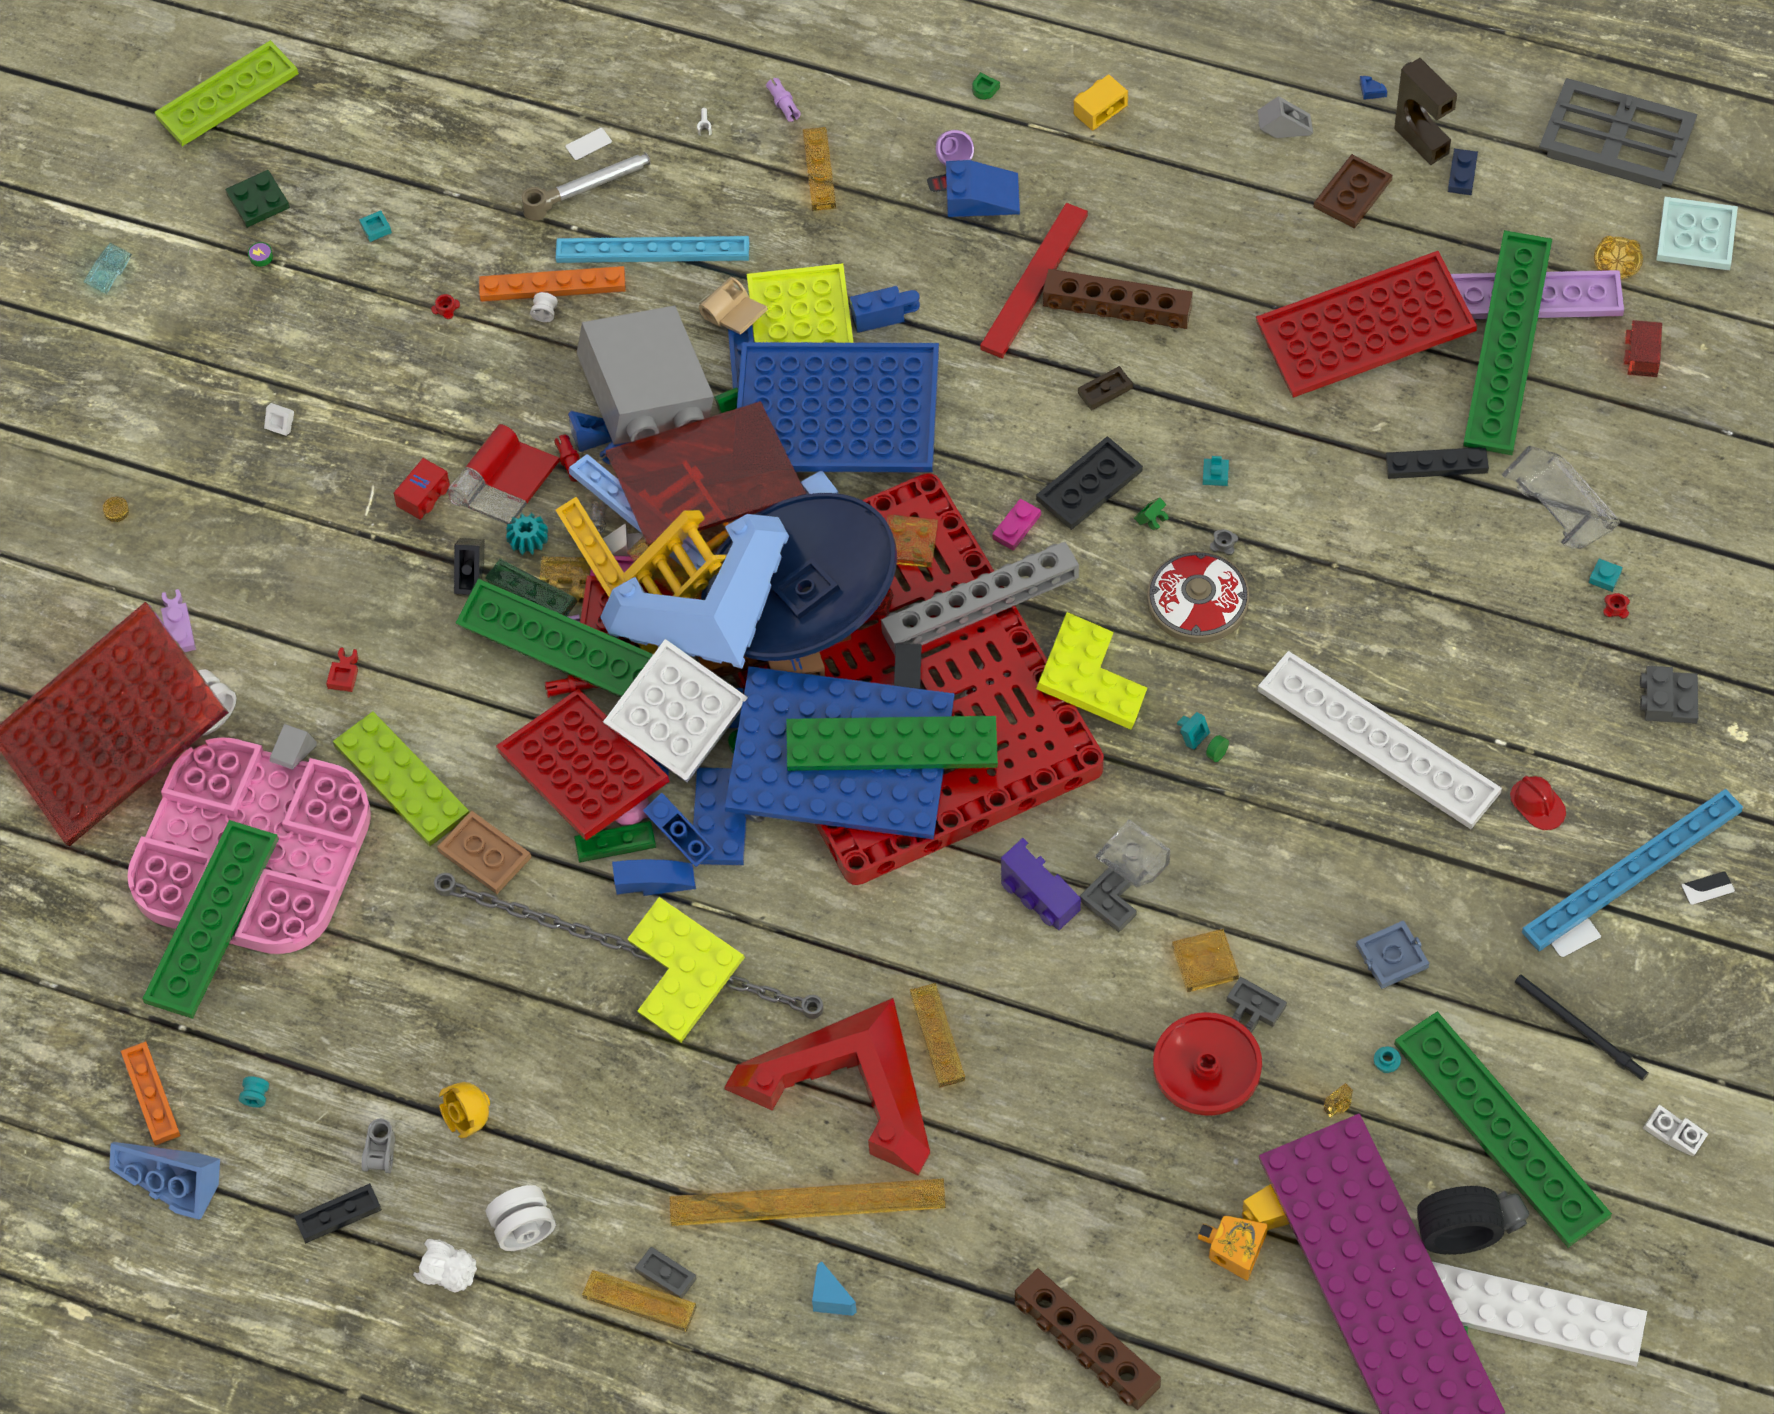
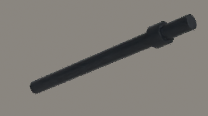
M1522 974L1517 977L1515 983L1612 1057L1615 1060L1614 1063L1621 1069H1627L1641 1081L1648 1076L1649 1072L1633 1061V1056L1625 1050L1620 1051Z

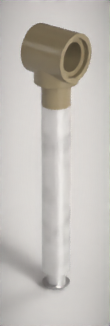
M644 152L642 156L635 155L548 191L538 187H530L522 194L524 216L532 221L541 220L546 216L547 210L552 209V204L642 169L643 165H650V158Z

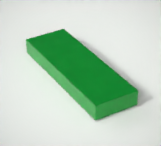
M651 821L602 830L587 841L581 835L574 836L579 863L656 848Z

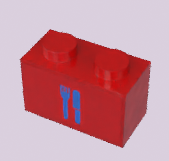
M422 458L393 493L396 506L421 520L426 513L431 512L438 498L441 495H445L448 491L450 482L447 471Z

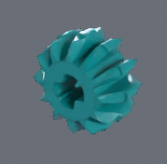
M521 512L519 519L512 517V524H507L506 540L513 552L519 550L523 556L526 551H529L532 555L535 549L542 551L543 544H546L548 541V527L544 524L541 516L535 518V515L531 512L528 517H525Z

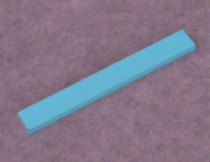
M749 236L557 238L556 263L749 261L750 240Z

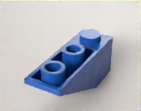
M663 793L643 809L644 813L695 867L715 850Z

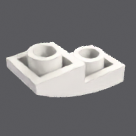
M1661 1105L1655 1108L1643 1127L1645 1131L1691 1156L1696 1154L1708 1133L1687 1118L1680 1120Z

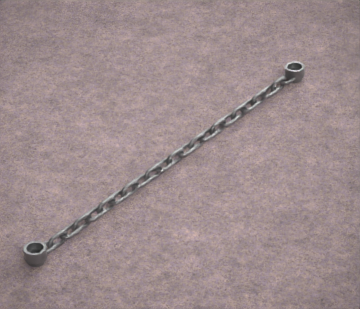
M441 873L434 880L435 889L441 896L467 897L476 900L480 905L489 908L497 907L506 910L510 915L519 918L528 917L538 921L540 925L569 931L575 937L581 939L590 938L599 941L605 947L615 950L621 948L631 952L635 957L644 960L653 959L649 955L639 954V948L623 941L619 936L610 933L601 934L592 931L589 926L580 923L571 924L562 921L556 915L546 912L538 913L530 910L526 905L517 902L508 903L499 900L493 894L469 890L467 886L455 882V878L450 873ZM444 885H450L447 889L442 888ZM456 887L462 888L460 890L461 894L454 892ZM483 896L492 898V904L483 902ZM514 906L524 909L522 910L523 914L513 912ZM545 916L555 919L553 921L554 925L543 922L545 921ZM576 927L585 929V935L576 933ZM607 937L617 940V946L606 943L608 941ZM732 975L726 982V985L731 989L741 992L749 991L758 994L764 1000L788 1004L792 1009L803 1012L810 1019L818 1018L823 1013V1002L816 995H809L805 998L799 996L790 997L781 994L778 989L769 986L760 987L736 975ZM733 979L744 982L742 983L743 988L732 985ZM765 990L774 992V998L765 996ZM797 1000L802 1002V1008L795 1006L797 1005ZM810 1007L817 1008V1010L813 1012L809 1011L808 1009Z

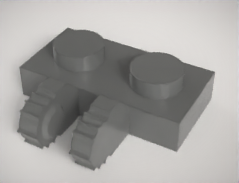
M1241 976L1226 999V1002L1237 1007L1232 1016L1233 1019L1240 1022L1245 1012L1252 1016L1245 1025L1251 1033L1256 1028L1259 1020L1273 1027L1287 1006L1286 1001Z

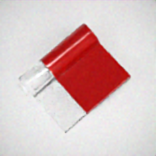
M498 424L447 490L448 498L456 506L462 505L505 524H512V517L517 518L559 463L560 459L557 456L520 442L512 429L503 424Z

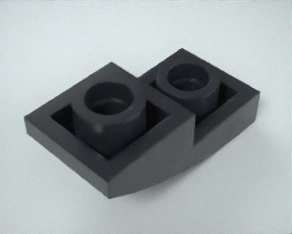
M896 644L894 686L920 689L922 644Z

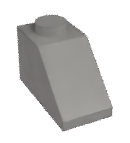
M1279 96L1257 110L1260 129L1275 138L1309 136L1313 134L1310 114Z

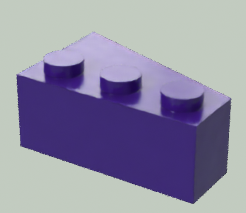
M1022 838L1001 857V884L1008 893L1016 894L1027 909L1035 910L1046 925L1054 926L1059 931L1081 911V898L1058 874L1054 877L1043 866L1046 861L1041 856L1036 859L1026 848L1029 843Z

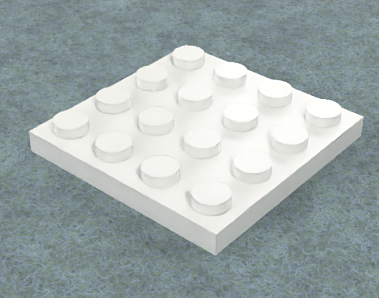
M665 639L603 722L688 783L740 713L742 703L748 697Z

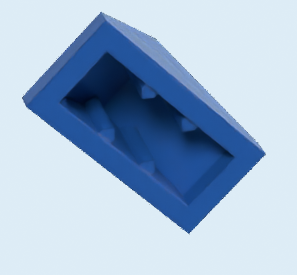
M574 411L568 413L571 434L579 452L612 442L603 418Z

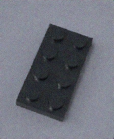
M1107 436L1037 493L1036 500L1072 530L1143 471V465Z

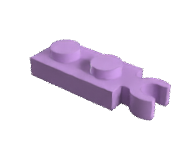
M179 589L175 590L176 597L174 599H168L166 592L162 593V600L166 607L161 608L171 655L196 650L186 603H182L183 599Z

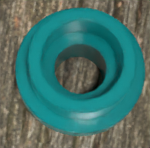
M1385 1046L1375 1052L1374 1064L1381 1072L1391 1073L1399 1068L1401 1056L1395 1048ZM1389 1056L1392 1058V1060L1385 1061L1383 1057Z

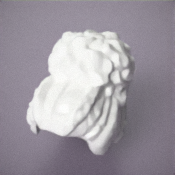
M427 1239L424 1243L427 1251L419 1265V1273L414 1272L413 1274L416 1279L423 1284L444 1286L445 1289L447 1288L454 1293L461 1290L464 1291L467 1286H471L477 1270L475 1258H472L471 1254L467 1253L464 1249H454L452 1245L444 1241Z

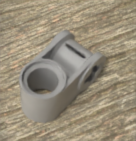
M375 1119L368 1126L366 1144L362 1154V1171L367 1172L369 1169L385 1170V1173H391L396 1138L390 1122L386 1119ZM379 1132H388L385 1137L376 1138V1135Z

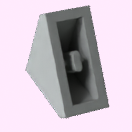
M284 724L269 761L293 770L316 747L317 741L308 732Z

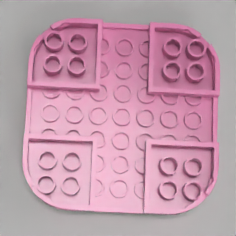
M213 738L205 740L206 744L195 749L190 747L173 764L161 790L162 800L146 836H141L129 864L128 884L137 907L151 921L176 929L228 821L231 820L277 834L279 840L257 882L250 901L230 940V944L269 954L291 953L310 945L321 936L329 925L370 825V805L360 780L352 772L341 766L312 758L309 759V762L301 761L292 770L270 762L271 752L263 751L262 745L234 738Z

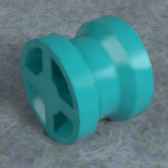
M245 1077L242 1082L244 1089L239 1094V1101L249 1107H263L266 1102L264 1095L270 1086L269 1082L259 1077Z

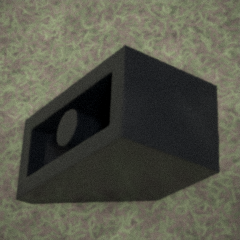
M459 538L454 544V594L470 595L478 578L482 580L485 539Z

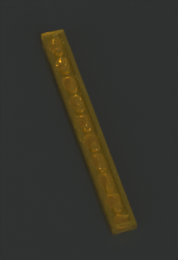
M944 1178L670 1196L671 1226L940 1209L946 1208Z

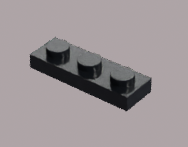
M369 1183L298 1214L294 1218L306 1244L377 1213L382 1209Z

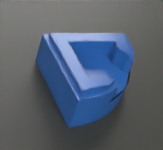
M1360 76L1359 81L1363 100L1387 97V89L1382 83L1380 84L1372 80L1370 76Z

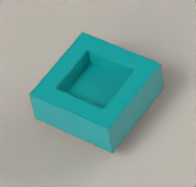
M381 210L359 219L360 225L370 242L392 233L391 227Z
M1599 558L1590 576L1589 583L1613 592L1623 567Z

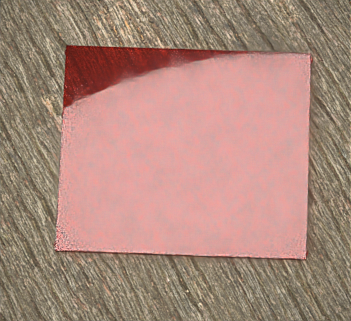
M761 401L606 450V456L612 465L648 547L683 511H701L705 518L698 525L697 530L701 531L739 519L746 514L761 512L778 502L806 494Z

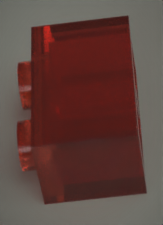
M1632 320L1631 330L1626 329L1625 344H1629V350H1625L1623 364L1628 365L1627 375L1658 376L1661 359L1662 323Z

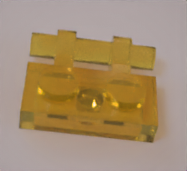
M542 556L540 582L549 583V588L539 587V597L549 598V600L571 598L572 601H580V598H584L585 588H581V584H586L587 575L590 576L591 567L585 557ZM558 583L572 584V588H558Z

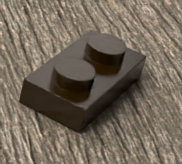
M1118 366L1080 386L1078 394L1092 411L1133 389V382L1122 368Z

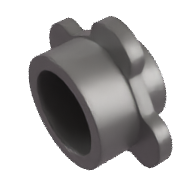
M1226 529L1217 530L1214 532V541L1210 544V549L1213 552L1220 551L1226 555H1232L1234 553V544L1238 541V536Z

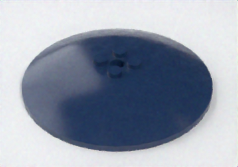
M813 493L783 500L755 514L779 517L789 538L787 543L782 546L780 552L782 558L777 572L773 573L771 577V589L760 620H757L756 631L751 645L746 648L744 657L763 661H783L815 654L833 646L852 634L879 607L895 575L897 548L888 523L874 507L858 498L844 494ZM730 536L719 547L715 555L728 554L733 544ZM714 575L708 581V586L702 590L701 600L706 599L717 575ZM811 587L807 592H802L804 588Z

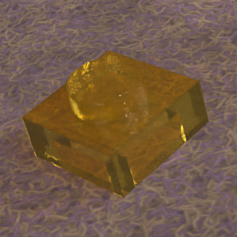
M1344 1083L1325 1098L1324 1111L1330 1117L1334 1116L1337 1112L1340 1114L1345 1112L1352 1104L1353 1090Z

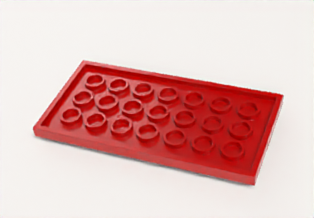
M1439 251L1256 316L1257 325L1293 398L1477 331V325Z

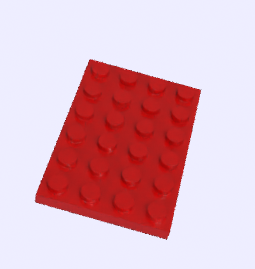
M578 688L496 745L498 753L587 841L670 781L668 775L639 747L604 724L603 721L607 716Z

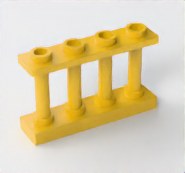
M683 511L625 571L623 577L626 581L636 577L639 583H643L649 594L662 595L651 578L652 573L659 568L675 593L674 597L693 599L699 591L708 586V581L719 573L727 555H713L697 530L698 525L705 519L701 511ZM688 535L706 561L698 570L682 547L683 541ZM672 552L675 553L690 577L683 586L667 563V557Z

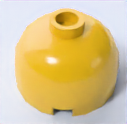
M468 1082L452 1084L440 1091L439 1097L443 1096L444 1103L439 1105L445 1123L452 1132H455L457 1129L461 1134L458 1137L466 1138L482 1129L488 1120L490 1106L489 1097L485 1092H482L480 1088Z

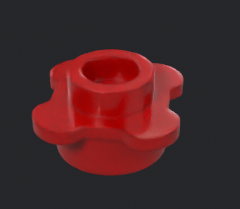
M443 294L436 298L435 305L432 306L431 310L435 315L440 314L445 319H451L454 316V311L460 307V302L457 299L454 300L451 295Z
M1620 593L1605 596L1606 608L1603 611L1605 616H1619L1622 619L1629 616L1627 606L1630 600L1628 597Z

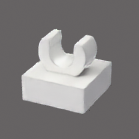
M270 403L266 407L264 429L287 436L291 432L294 411Z

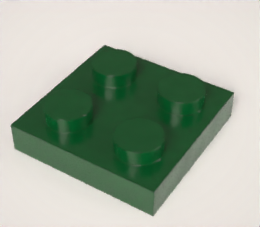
M269 170L225 189L228 198L247 228L290 208L289 202Z

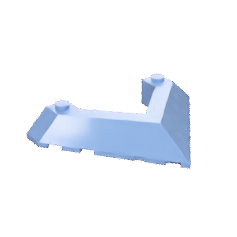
M746 514L725 526L733 544L705 600L645 593L636 577L614 588L601 614V619L608 634L615 638H619V636L626 637L631 642L644 645L650 643L658 645V647L666 639L689 656L694 657L696 655L702 657V659L717 663L724 661L742 669L745 662L743 656L746 648L751 645L756 631L757 620H760L772 586L770 584L773 573L777 572L782 558L780 554L782 546L787 543L789 538L779 517Z

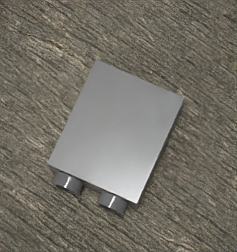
M675 305L582 322L577 356L614 445L631 442L634 445H645L652 442L657 436L678 433L681 436H691L707 427L714 396Z

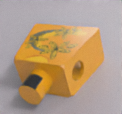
M1223 1216L1218 1229L1203 1224L1198 1239L1211 1244L1209 1259L1248 1281L1266 1238L1268 1225L1251 1220Z

